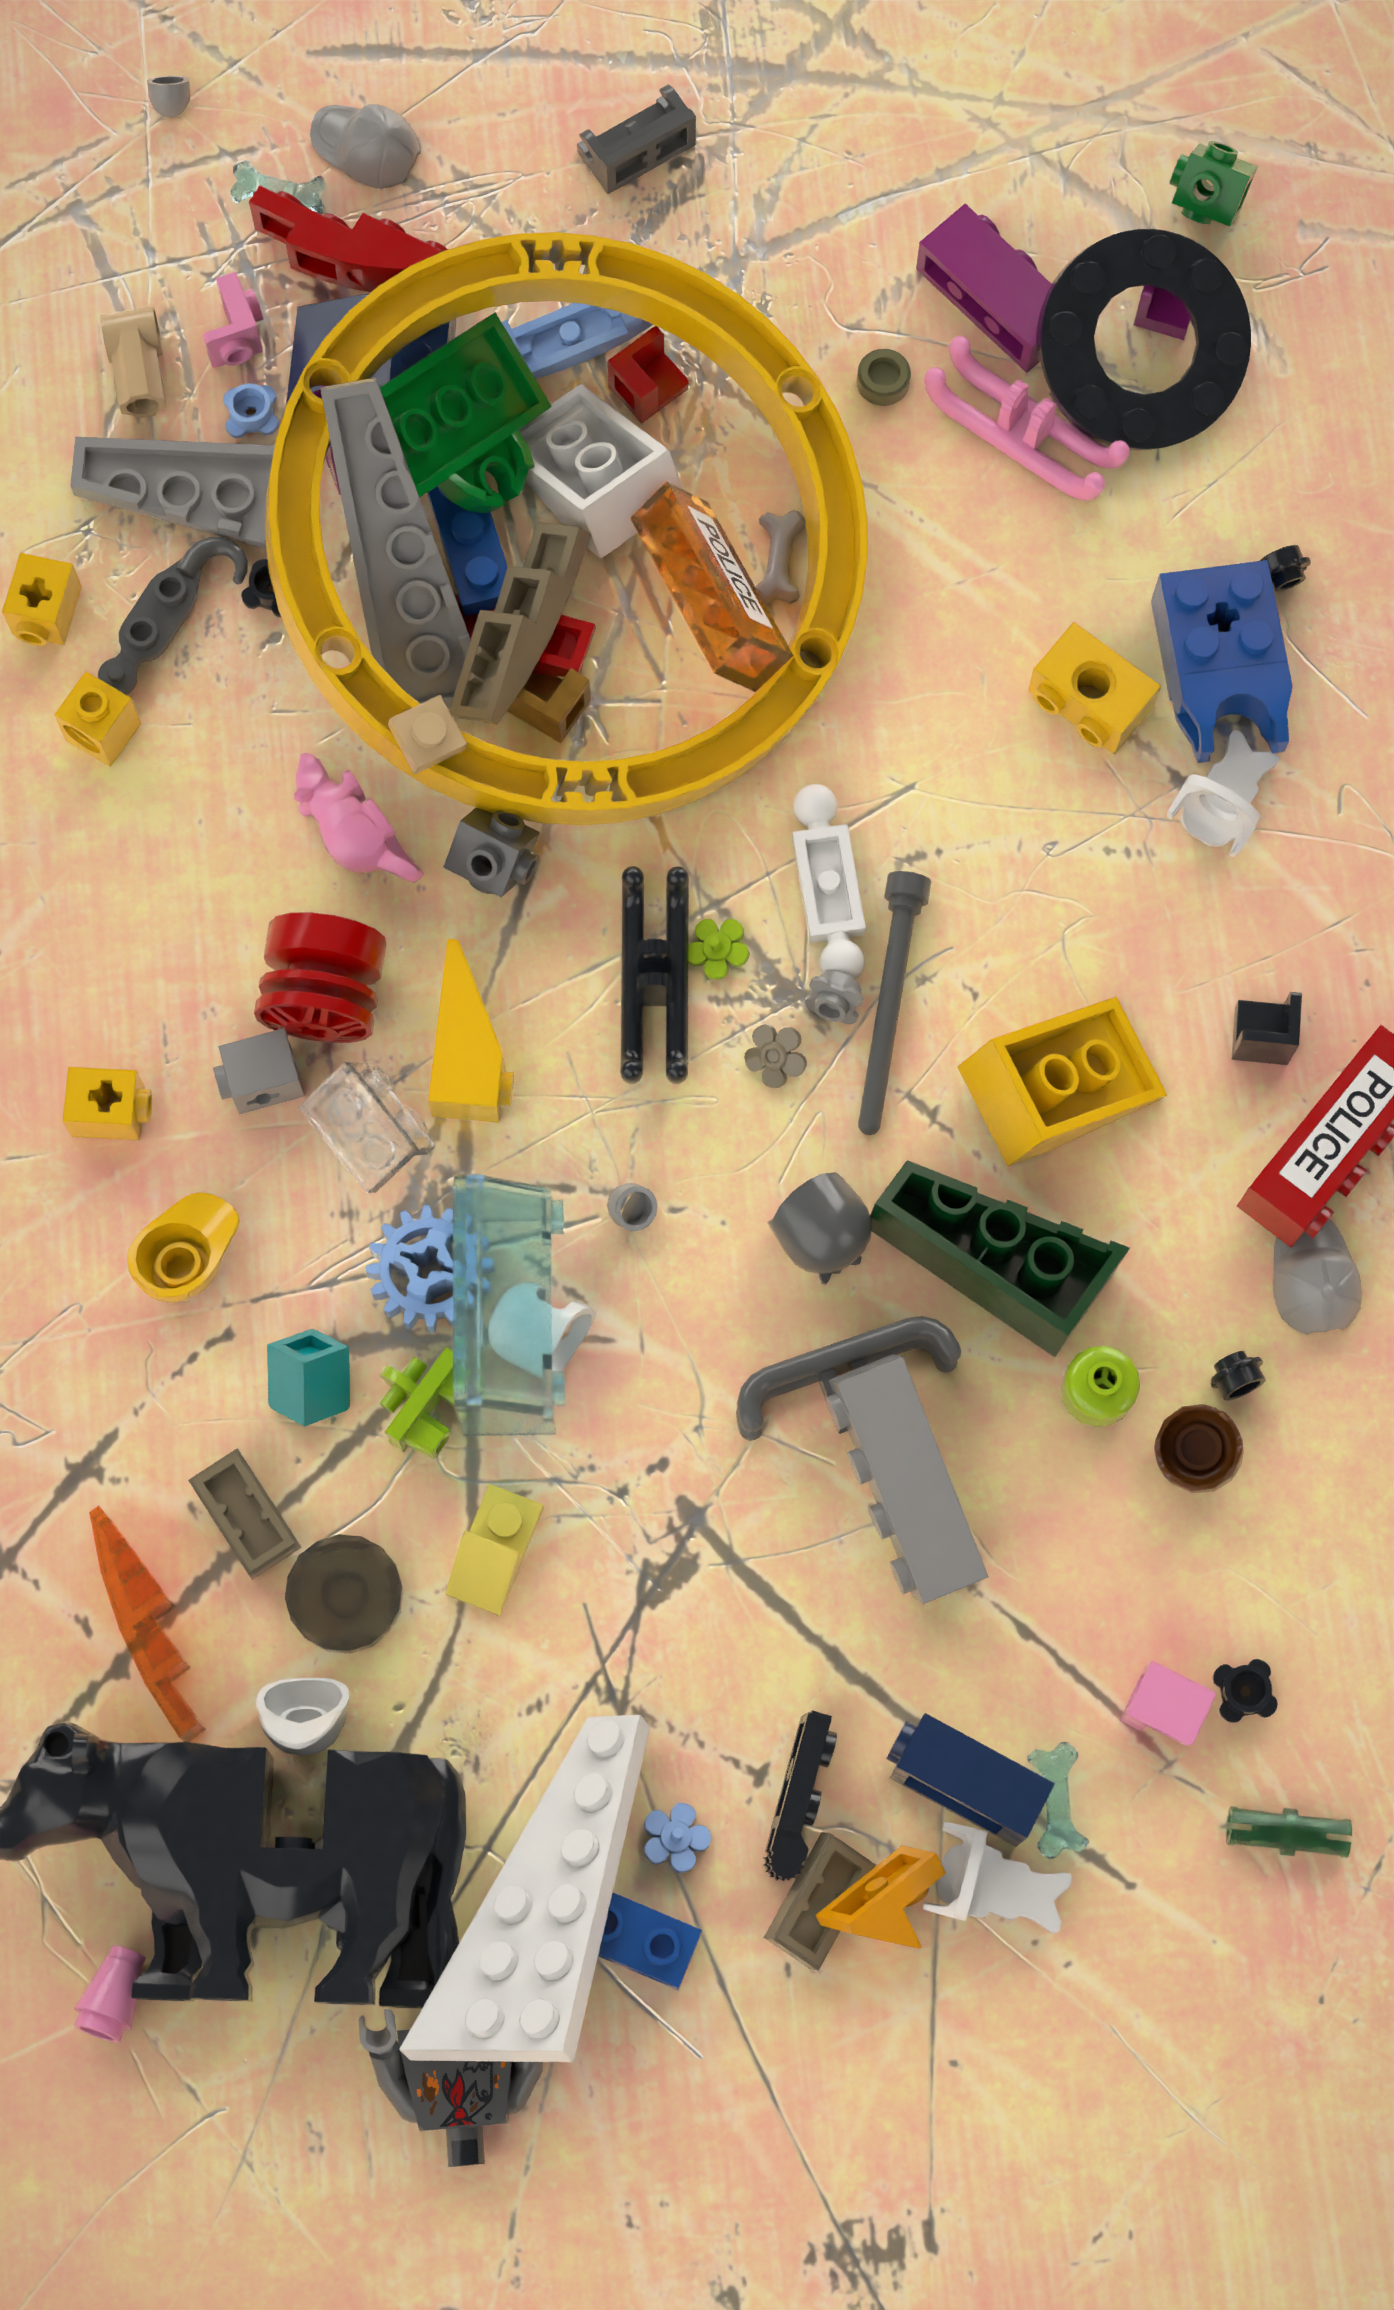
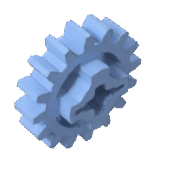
M424 1205L421 1219L413 1220L411 1215L404 1210L400 1212L403 1226L395 1229L393 1226L384 1223L381 1229L387 1242L385 1244H370L371 1255L380 1260V1262L367 1265L366 1273L370 1279L381 1280V1282L375 1284L370 1289L374 1300L389 1298L384 1307L385 1315L389 1319L401 1311L404 1312V1325L406 1329L412 1330L418 1319H424L429 1333H435L438 1319L444 1317L455 1328L459 1326L456 1313L458 1310L463 1308L466 1312L473 1315L478 1311L472 1295L474 1293L488 1295L489 1285L486 1281L479 1278V1275L491 1273L492 1263L490 1259L477 1258L488 1249L487 1242L484 1237L470 1240L475 1230L474 1224L470 1219L462 1222L458 1227L454 1225L455 1215L453 1209L447 1208L442 1214L441 1219H436L433 1217L430 1205ZM427 1235L425 1239L412 1245L405 1244L415 1237ZM453 1241L464 1251L468 1261V1269L462 1267V1263L451 1259L450 1253ZM431 1259L438 1260L441 1273L431 1271L427 1279L421 1278L418 1265L427 1267ZM391 1269L396 1270L398 1275L407 1277L409 1283L406 1288V1297L394 1286ZM448 1292L454 1294L442 1302L431 1304L433 1299Z

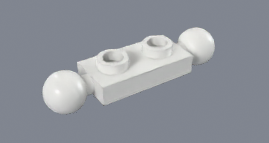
M810 784L803 787L796 794L793 802V811L797 820L808 827V830L792 833V843L809 943L827 941L828 943L820 956L822 973L826 971H839L848 974L856 980L864 969L865 961L861 949L851 942L849 938L864 936L866 927L848 824L830 826L829 823L837 812L836 797L826 786Z

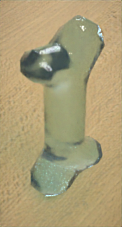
M249 160L239 161L234 164L233 175L237 181L231 188L230 193L235 203H240L244 199L252 197L260 185L275 193L278 191L287 192L296 197L303 206L321 215L324 213V204L320 197L327 189V186L322 176H317L308 182L295 183L263 175L254 168Z
M1069 1742L1059 1743L1051 1752L1035 1749L1027 1756V1761L1036 1767L1043 1777L1055 1783L1046 1801L1048 1821L1046 1831L1037 1843V1849L1047 1859L1056 1858L1064 1849L1081 1852L1089 1844L1088 1838L1079 1833L1071 1821L1068 1775L1078 1758V1752Z

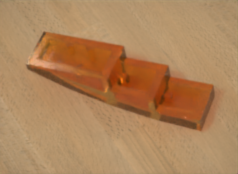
M98 1505L89 1514L100 1572L119 1630L151 1695L178 1737L183 1741L190 1742L205 1731L206 1728L172 1682L191 1667L157 1622L176 1606L109 1515Z

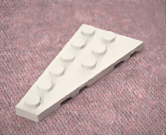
M641 1715L587 1717L399 2050L409 2060L574 2062L650 1731L649 1724Z

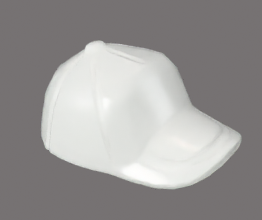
M290 1678L272 1682L262 1687L256 1699L262 1729L271 1743L287 1754L305 1756L320 1753L336 1741L345 1724L349 1690L347 1685L330 1678Z

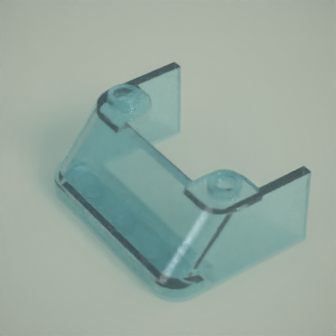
M454 1174L453 1395L454 1406L463 1436L556 1435L554 1407L565 1406V1371L553 1370L552 1246L553 1235L564 1234L563 1199L553 1200L552 1188L482 1174Z

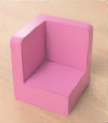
M1151 1661L1144 1667L1119 1721L1139 1731L1149 1727L1185 1746H1190L1195 1742L1217 1693Z

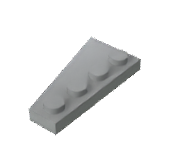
M75 437L70 486L74 496L266 549V493L275 445Z

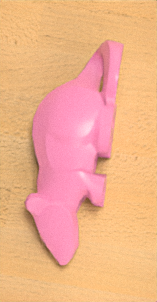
M309 753L300 755L296 773L297 791L294 793V800L300 802L299 811L303 816L308 817L312 815L319 824L324 846L333 861L342 868L352 872L381 870L413 883L420 880L424 876V872L405 853L395 837L393 827L371 798L365 801L364 792L350 770L342 773V783L337 784L329 779L320 759Z

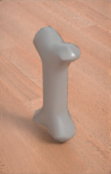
M793 510L784 516H777L767 512L759 518V524L768 532L771 539L766 576L753 589L756 599L762 606H767L775 600L792 604L800 598L799 591L791 585L788 578L792 541L805 528L806 523L799 511Z

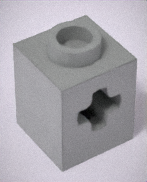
M284 1028L218 1046L223 1065L213 1067L222 1100L232 1097L239 1115L305 1096L292 1048Z

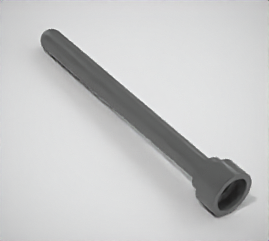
M894 871L890 872L887 876L884 898L889 901L888 909L893 914L858 1127L865 1135L876 1134L881 1126L914 918L916 915L921 914L922 907L926 906L929 901L931 879L914 872Z

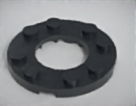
M1129 230L1113 234L1090 245L1071 259L1060 271L1048 290L1041 307L1036 334L1038 362H1041L1044 377L1051 391L1049 395L1053 402L1057 404L1056 406L1076 428L1091 438L1109 446L1113 442L1121 440L1129 446L1130 450L1159 449L1182 443L1206 430L1232 403L1242 385L1250 359V318L1245 299L1233 275L1207 248L1188 237L1166 230ZM1147 285L1168 291L1184 304L1195 331L1196 346L1191 365L1178 382L1162 392L1140 394L1123 389L1106 375L1097 359L1094 335L1099 315L1111 298L1127 288Z

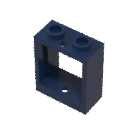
M924 1713L917 1726L908 1721L905 1722L886 1758L896 1764L889 1777L890 1779L981 1829L988 1831L1014 1847H1017L1028 1838L1055 1785L1054 1782L927 1713Z

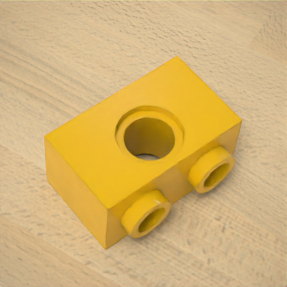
M1073 621L1033 668L1028 691L1033 694L1035 702L1043 710L1052 715L1060 714L1073 723L1079 735L1086 742L1098 748L1103 746L1115 755L1154 708L1161 685ZM1094 686L1104 696L1097 699L1087 698L1080 693L1078 688Z

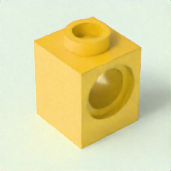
M87 671L84 672L54 714L67 742L109 767L112 766L141 725L132 698Z

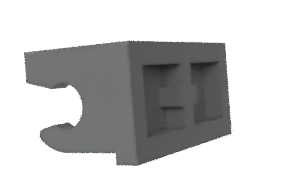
M667 84L659 89L662 96L656 99L655 104L602 134L595 136L589 129L579 134L582 141L577 143V152L607 194L612 193L696 145V115L691 109H688L671 85Z

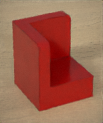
M657 326L651 328L607 361L608 387L641 424L689 389L688 378L664 353V333Z

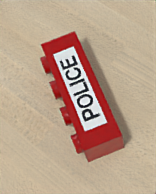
M1380 1024L1249 1186L1237 1204L1239 1209L1290 1248L1294 1246L1303 1233H1306L1312 1239L1315 1238L1334 1213L1333 1210L1326 1206L1329 1200L1337 1191L1344 1197H1347L1367 1172L1365 1168L1359 1165L1361 1160L1369 1150L1379 1157L1394 1138V1125L1392 1124L1394 1120V1034Z

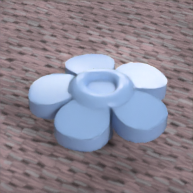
M678 1803L674 1805L670 1812V1820L663 1811L653 1810L644 1821V1830L655 1838L648 1840L645 1844L644 1854L652 1864L658 1865L663 1863L670 1853V1866L674 1871L678 1873L690 1871L696 1863L694 1852H702L709 1847L711 1842L710 1831L703 1825H695L689 1828L696 1818V1812L688 1804Z

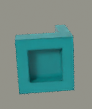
M313 1328L267 1344L268 1404L271 1409L304 1427L349 1409V1346Z

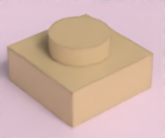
M441 695L390 718L388 727L414 775L463 752L467 745Z

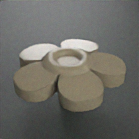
M763 1024L753 1031L752 1038L757 1047L748 1049L745 1052L744 1059L749 1070L756 1072L764 1069L762 1081L766 1086L780 1088L786 1083L787 1075L797 1077L804 1073L807 1066L805 1056L798 1052L791 1053L792 1050L797 1049L801 1044V1036L795 1028L785 1027L777 1033L772 1025Z

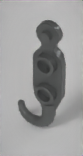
M209 537L196 542L182 559L163 572L158 573L149 582L122 623L119 630L121 651L116 657L105 661L100 666L98 679L126 695L130 694L137 684L138 667L144 662H151L159 658L166 651L193 610L197 601L201 570L206 562L216 555L229 557L235 564L233 582L237 585L242 584L248 572V560L243 549L229 539Z

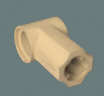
M154 306L100 315L108 361L113 365L116 397L121 414L132 415L136 418L155 416L159 410L167 406L159 362V355L163 354Z

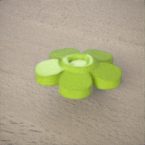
M704 919L695 926L694 932L700 942L689 944L688 962L693 966L700 967L704 965V972L709 979L720 980L727 976L729 967L726 961L734 967H741L746 964L750 951L747 945L740 942L744 936V928L737 920L727 919L721 925L720 932L716 922L712 919Z

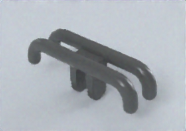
M918 1316L906 1318L764 1367L750 1375L740 1388L736 1409L739 1432L744 1439L749 1441L756 1440L761 1436L764 1420L760 1407L770 1398L819 1382L826 1401L827 1396L834 1394L829 1383L830 1379L892 1354L897 1355L912 1349L925 1350L933 1358L938 1370L944 1373L951 1372L957 1367L958 1359L961 1356L959 1342L952 1331L940 1321ZM835 1425L839 1434L848 1431L847 1427L839 1430Z

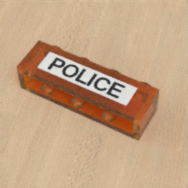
M666 481L630 519L713 673L756 692L794 655L709 503Z

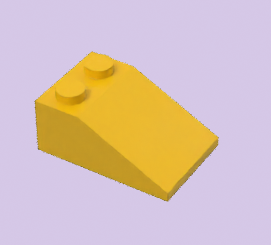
M1117 996L992 1038L957 1066L1007 1167L1052 1151L1167 1096Z

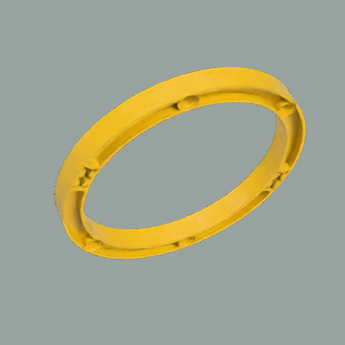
M545 232L518 233L482 239L440 252L408 267L379 285L348 311L324 338L305 366L287 403L275 441L266 493L265 540L269 574L278 610L291 643L310 678L328 703L366 744L396 768L425 786L463 804L491 813L500 810L518 815L523 820L531 822L583 826L621 823L646 818L693 803L727 786L756 766L787 737L820 695L837 667L853 631L865 582L868 559V519L863 483L853 446L838 410L819 377L798 349L770 319L738 293L710 275L669 255L634 243L596 235ZM581 265H585L583 273H579ZM556 301L611 309L645 320L676 335L721 367L749 395L777 436L796 478L804 507L807 529L808 571L804 600L796 629L782 660L762 687L735 712L710 729L682 743L653 753L603 761L553 760L505 749L460 730L467 743L463 752L414 775L389 729L388 723L390 718L420 703L405 692L390 677L361 641L342 607L330 576L323 548L320 523V483L324 461L331 441L323 399L314 395L311 388L319 385L331 386L370 379L384 363L403 347L428 331L460 316L490 307L520 302ZM783 393L797 395L802 400L804 406L800 407L789 404L784 399ZM330 650L339 651L348 658L350 664L344 668H333L323 661L321 655ZM800 651H809L818 656L822 668L807 666L800 657ZM559 784L556 796H562L559 802H553L551 799ZM578 785L584 786L586 795L594 796L591 802H584L583 794L574 792Z

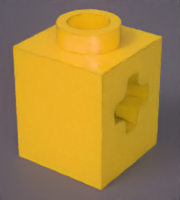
M25 553L19 554L2 610L9 629L16 638L35 646H44L47 642L65 645L82 588L72 563Z
M68 1067L62 1122L70 1135L81 1138L140 1140L141 1123H149L151 1120L152 1091L151 1089H145L137 1070ZM110 1096H117L120 1102L112 1103L110 1111L103 1112L100 1106L108 1105Z

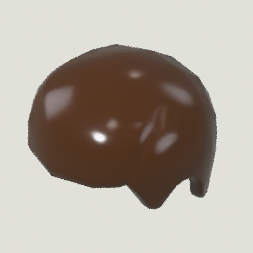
M1206 1404L1182 1406L1164 1419L1154 1445L1156 1461L1163 1476L1171 1484L1190 1493L1214 1492L1232 1481L1241 1467L1244 1454L1243 1439L1233 1419L1224 1411H1219L1217 1408Z

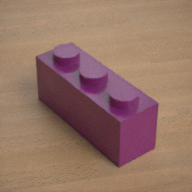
M965 203L919 242L916 270L1021 369L1028 373L1039 363L1036 348L1038 319L1044 299L1052 283L1037 270L1034 261L1026 252L1020 249L1015 250L1000 236L996 225L987 216L977 215Z

